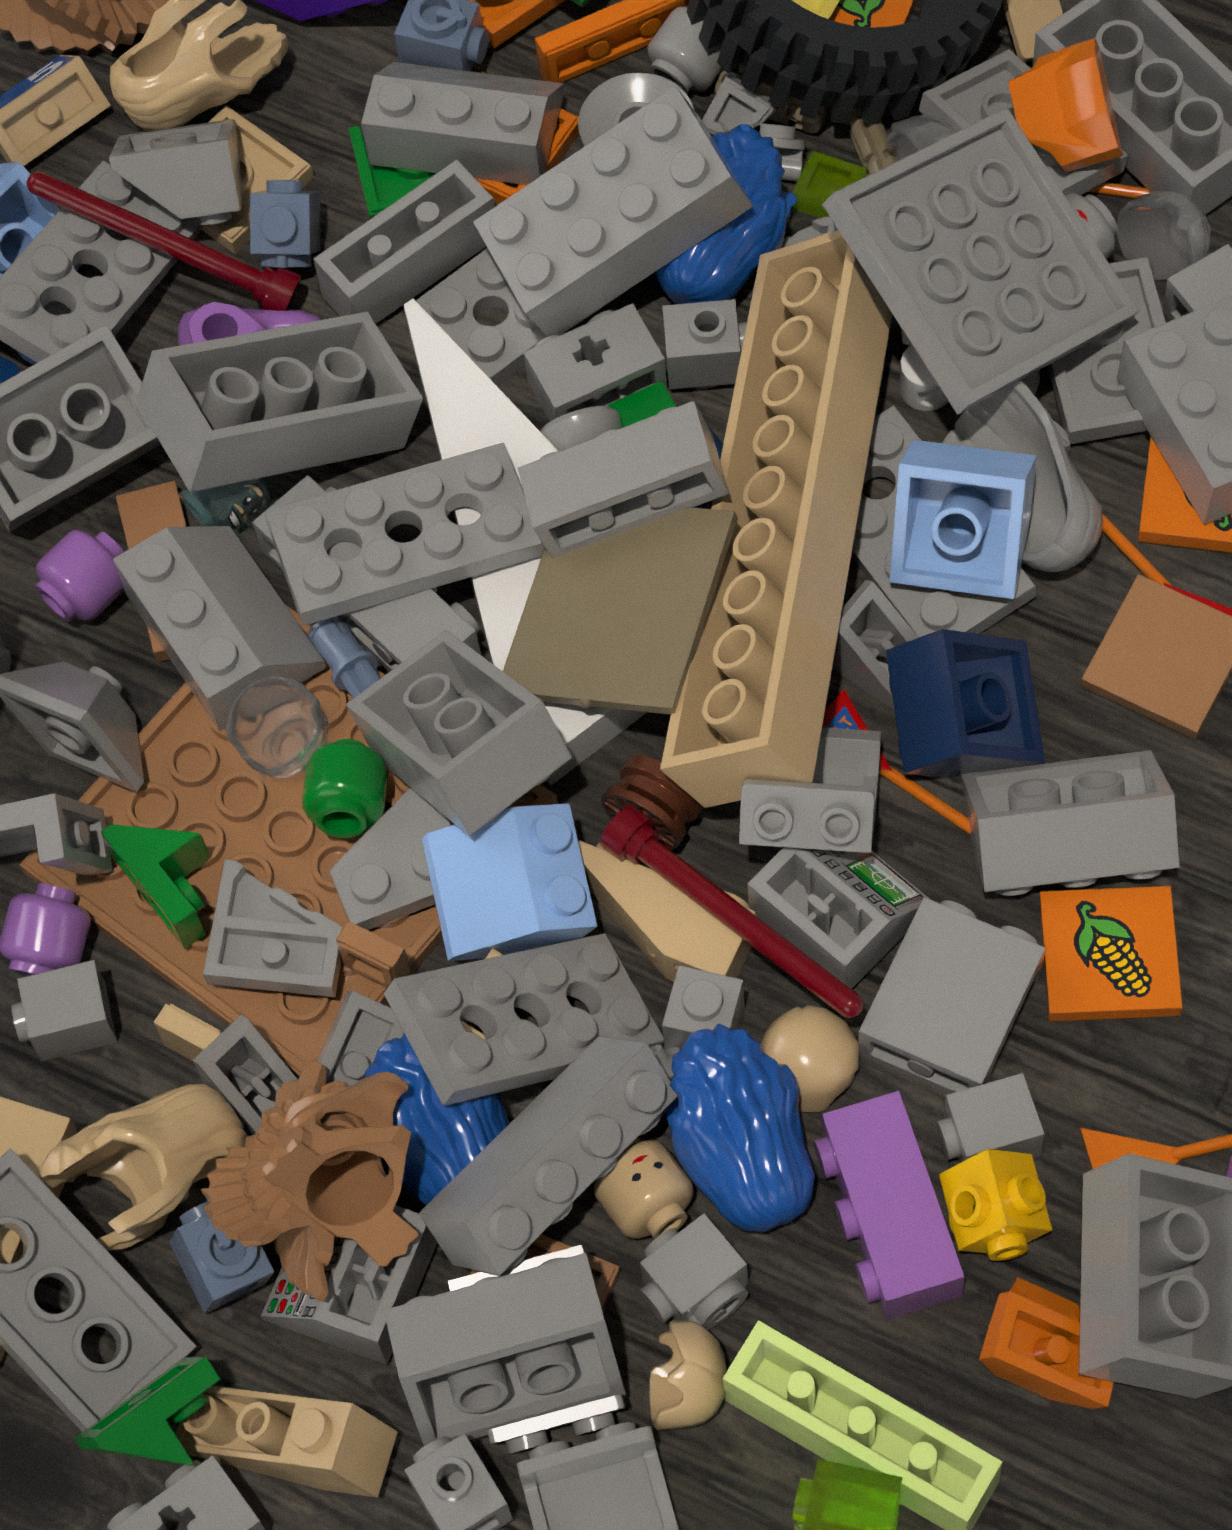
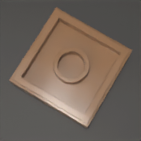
M1138 574L1081 679V687L1196 740L1232 673V616Z

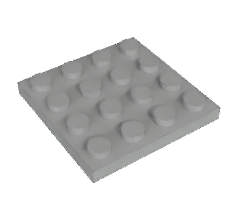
M1008 108L834 192L822 204L957 415L1011 386L1018 380L1024 379L1126 323L1140 312Z

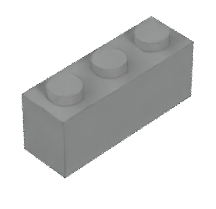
M455 160L313 259L322 298L339 316L368 312L375 324L486 247L473 221L495 207L493 197L458 160Z
M695 401L679 407L664 409L650 418L621 429L606 431L597 438L563 451L548 453L539 460L518 467L532 528L552 558L729 494L713 434Z

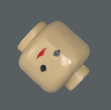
M636 1138L617 1157L615 1167L605 1176L595 1180L593 1185L597 1201L617 1229L624 1236L633 1239L650 1235L655 1239L671 1228L676 1230L681 1228L688 1217L684 1210L689 1205L694 1192L691 1180L669 1149L661 1142L655 1140L641 1141L640 1138Z

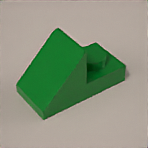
M114 824L103 829L101 834L112 858L181 946L186 949L205 936V931L197 915V912L204 908V905L195 890L184 878L210 858L202 835L195 832Z
M206 1356L183 1358L77 1435L75 1440L83 1450L173 1466H194L191 1458L166 1419L169 1418L172 1423H177L196 1412L207 1402L203 1392L219 1381L220 1378Z

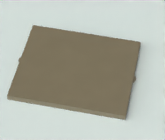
M687 508L554 558L544 548L503 672L543 702L580 705L583 708L601 707L674 714L690 664L694 659L738 520L735 511Z

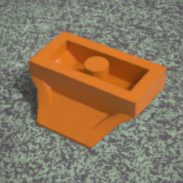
M1095 38L1038 57L1031 69L1008 81L1018 125L1030 143L1051 153L1065 173L1123 156L1101 51Z
M1017 1277L1010 1291L1000 1293L979 1360L993 1375L1049 1400L1089 1409L1104 1408L1109 1405L1114 1382L1079 1374V1305Z

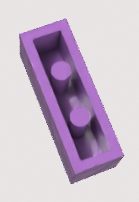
M896 1091L823 1113L822 1138L813 1140L814 1148L824 1178L836 1176L843 1199L834 1201L842 1233L846 1240L857 1237L865 1261L856 1263L855 1267L867 1303L878 1300L884 1319L889 1320L963 1297L965 1276L900 1092Z

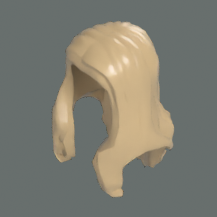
M169 0L153 13L150 25L142 40L110 66L109 77L113 97L133 123L145 131L181 127L209 108L225 104L238 95L250 94L260 79L269 74L274 68L280 66L289 47L286 35L277 32L275 24L256 22L250 26H244L237 32L221 39L218 36L229 26L241 20L247 12L248 6L241 0H236L231 6H226L220 2L203 15L188 23L187 27L182 24L181 19L206 0Z
M188 1084L162 1093L129 1109L108 1114L97 1122L84 1127L72 1137L60 1141L39 1166L40 1180L48 1188L52 1189L84 1173L87 1176L101 1177L111 1181L131 1199L133 1207L111 1220L108 1224L115 1231L98 1238L97 1241L107 1251L124 1249L150 1237L162 1228L169 1213L178 1206L191 1185L206 1178V1174L217 1169L216 1159L226 1158L230 1154L227 1148L245 1147V1140L248 1135L243 1130L244 1124L234 1109L217 1090L205 1084Z

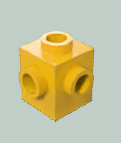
M986 1149L939 1174L949 1212V1224L955 1235L958 1251L988 1253L989 1259L993 1261L1008 1260L1026 1253L1029 1250L1028 1242L1052 1231L1045 1204V1191L1039 1181L1032 1154Z

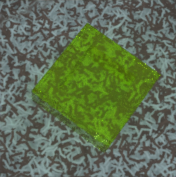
M812 151L792 192L797 197V201L794 206H791V209L818 218L830 217L822 204L834 192L867 177V168Z

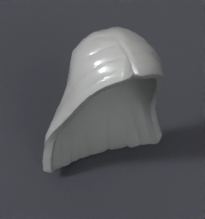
M1021 380L964 411L955 423V429L948 433L942 443L1037 455L1031 516L1022 563L1041 571L1060 572L1066 571L1083 561L1095 548L1101 536L1103 525L1102 508L1096 496L1085 484L1069 458L1058 429L1048 411Z

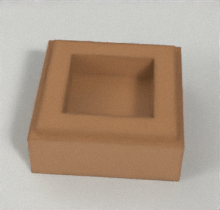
M347 920L336 938L345 967L387 988L395 978L410 975L411 971L405 948Z

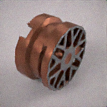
M632 755L620 770V783L614 782L601 798L602 807L612 820L621 809L632 804L654 821L653 829L659 833L658 841L672 851L679 846L686 835L685 823L694 821L703 809V806L660 770L661 761L645 755Z

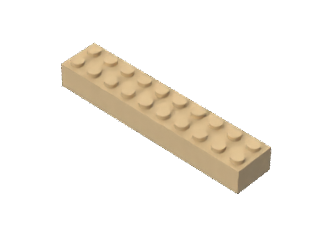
M839 230L761 254L759 258L720 459L729 494L712 500L711 509L735 511L738 520L676 712L670 716L660 767L662 772L704 808L740 801L742 783L746 779L813 783L892 312Z

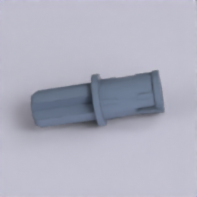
M339 615L316 622L309 630L308 638L329 665L332 671L331 679L336 688L348 690L354 699L381 679L376 671L378 666L377 657L371 651H365L362 645L359 644L343 616Z

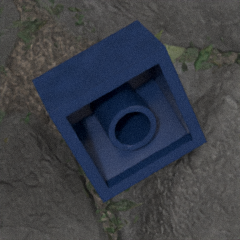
M941 629L886 650L890 676L889 686L893 697L899 738L898 747L902 758L904 774L950 778L966 773L1045 764L1026 641Z

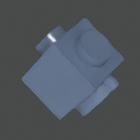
M408 0L394 33L399 63L470 72L474 63L481 64L484 60L489 43V31L483 28L480 5L468 0Z
M266 180V191L250 193V254H260V266L264 267L312 266V254L321 251L320 191H302V180Z
M208 1201L190 1209L179 1217L183 1225L176 1229L169 1241L204 1314L265 1286L274 1273L261 1245L244 1247L240 1241L229 1239L224 1232L215 1229L209 1219L210 1217L203 1208V1206L209 1205Z

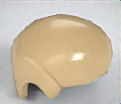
M810 1005L804 1008L795 1007L773 1021L761 1040L760 1047L762 1051L776 1060L778 1064L788 1065L795 1075L799 1086V1112H821L828 1109L834 1099L851 1086L855 1072L859 1069L860 1047L855 1035L846 1021L826 1008Z
M689 1319L673 1320L669 1324V1332L659 1336V1342L668 1345L672 1349L673 1355L670 1360L653 1367L650 1371L651 1420L657 1430L692 1427L706 1422L717 1413L725 1395L722 1380L727 1372L725 1355L718 1340L700 1323Z

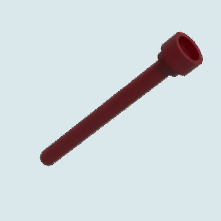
M40 171L33 172L27 178V188L32 194L254 293L252 299L262 303L261 310L288 311L302 275L279 267L276 271L266 266L264 271H261Z
M630 804L621 809L609 822L601 836L600 846L619 861L623 862L627 859L634 864L645 863L842 1016L853 1018L861 1013L863 1000L858 993L658 841L659 833L653 829L654 821Z

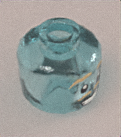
M266 477L189 492L181 478L184 490L178 496L188 511L202 526H230L234 531L267 504L270 500V490L264 480Z

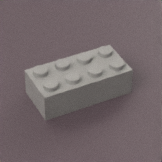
M1083 0L1035 33L1033 66L1038 57L1095 38L1101 51L1121 148L1128 154L1125 167L1186 227H1189L1232 196V72L1157 0Z
M675 85L473 221L524 313L548 337L550 335H561L754 205L702 120Z
M362 312L153 350L138 395L137 404L189 492L402 449L405 447L423 397L369 313Z

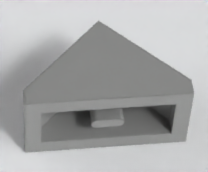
M865 580L842 608L832 669L894 710L893 697L889 686L890 676L886 650L919 637L873 581Z
M240 1015L193 1059L203 1084L217 1090L224 1096L244 1124V1128L251 1135H255L256 1131L260 1129L262 1113L269 1108L275 1107V1094L282 1083L298 1081L256 1028L243 1015Z

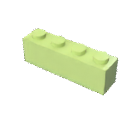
M759 1320L722 1378L726 1402L944 1530H972L1000 1481L1003 1461Z

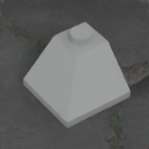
M235 119L120 135L109 156L111 169L180 219L196 217L198 225H211L231 220V212L240 211L243 202V190Z
M64 661L0 674V697L49 756L137 792L144 783L136 715L119 693L122 690V686L113 676L98 667L93 666L89 671H86Z

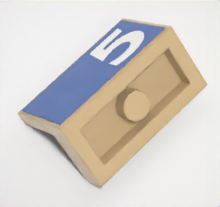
M59 55L0 96V152L7 163L20 162L23 166L111 106L80 56Z

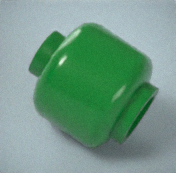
M341 739L316 749L307 760L302 808L307 818L325 834L333 837H354L361 834L364 830L371 828L384 813L388 780V767L384 759L373 749L353 739Z

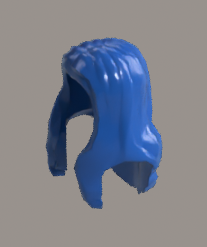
M739 124L728 133L719 132L714 134L712 138L754 206L655 271L664 293L675 304L734 299L749 277L757 271L760 255L777 250L782 246L785 227L790 218L791 206L796 204L797 197L792 192L781 191V179L785 170L782 167V156L774 148L773 139L771 137H762L749 124Z
M717 1024L713 1030L708 1028L697 1030L687 1038L682 1049L672 1057L671 1069L674 1077L671 1080L670 1086L677 1094V1097L663 1112L667 1117L671 1130L670 1136L673 1152L689 1179L715 1205L719 1213L731 1225L744 1232L763 1233L779 1225L790 1223L805 1212L812 1199L815 1178L811 1159L805 1146L803 1127L798 1110L799 1086L796 1077L788 1065L778 1064L776 1060L762 1051L760 1043L753 1039L744 1029L733 1030L722 1024Z
M404 1033L402 1038L388 1040L377 1050L373 1063L365 1071V1078L379 1072H390L396 1074L408 1084V1091L399 1097L393 1111V1126L403 1125L411 1131L401 1186L420 1202L427 1205L509 1125V1120L499 1092L443 1106ZM381 1157L383 1165L389 1172L388 1164L386 1163L384 1158Z

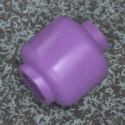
M73 530L67 533L37 562L36 573L39 582L34 586L35 590L42 600L63 620L69 622L74 617L82 621L93 620L124 592L112 560L124 551L115 540L103 531L94 537L85 531Z
M38 883L35 894L21 893L11 899L0 937V952L5 958L11 960L9 970L31 976L81 963L91 925V917L84 908L73 904L76 892L50 884Z

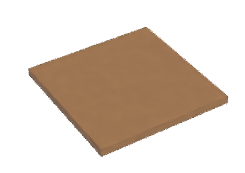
M286 605L308 637L309 630L314 624L302 626L299 614ZM326 661L325 669L220 732L185 682L138 734L144 783L140 789L135 792L99 777L78 800L104 809L106 827L114 824L187 831L202 835L210 858L184 878L195 890L204 905V908L198 911L197 915L206 935L188 948L184 949L112 856L113 872L90 877L40 863L38 849L33 850L20 864L23 873L37 884H50L76 892L73 904L84 908L89 913L91 924L224 1025L228 1027L240 1015L245 1016L298 1080L309 1060L317 1061L347 991L357 992L386 1006L388 1001L384 992L387 987L345 967L343 961H341L335 997L211 985L206 983L203 971L225 859L239 862L245 867L246 872L273 889L277 886L297 898L299 905L308 911H318L344 927L348 920L329 870L369 829L354 837H333L325 834L316 824L309 820L302 808L307 760L316 749L341 739L357 740L369 747L346 707V704L353 698L348 690H340L335 687L331 679L332 671ZM376 670L381 678L385 676L381 671ZM389 769L383 815L410 788ZM540 784L530 789L507 808L558 804L557 795ZM449 820L451 826L455 825L451 820ZM436 904L368 930L405 948L411 971L410 975L415 973L443 940Z

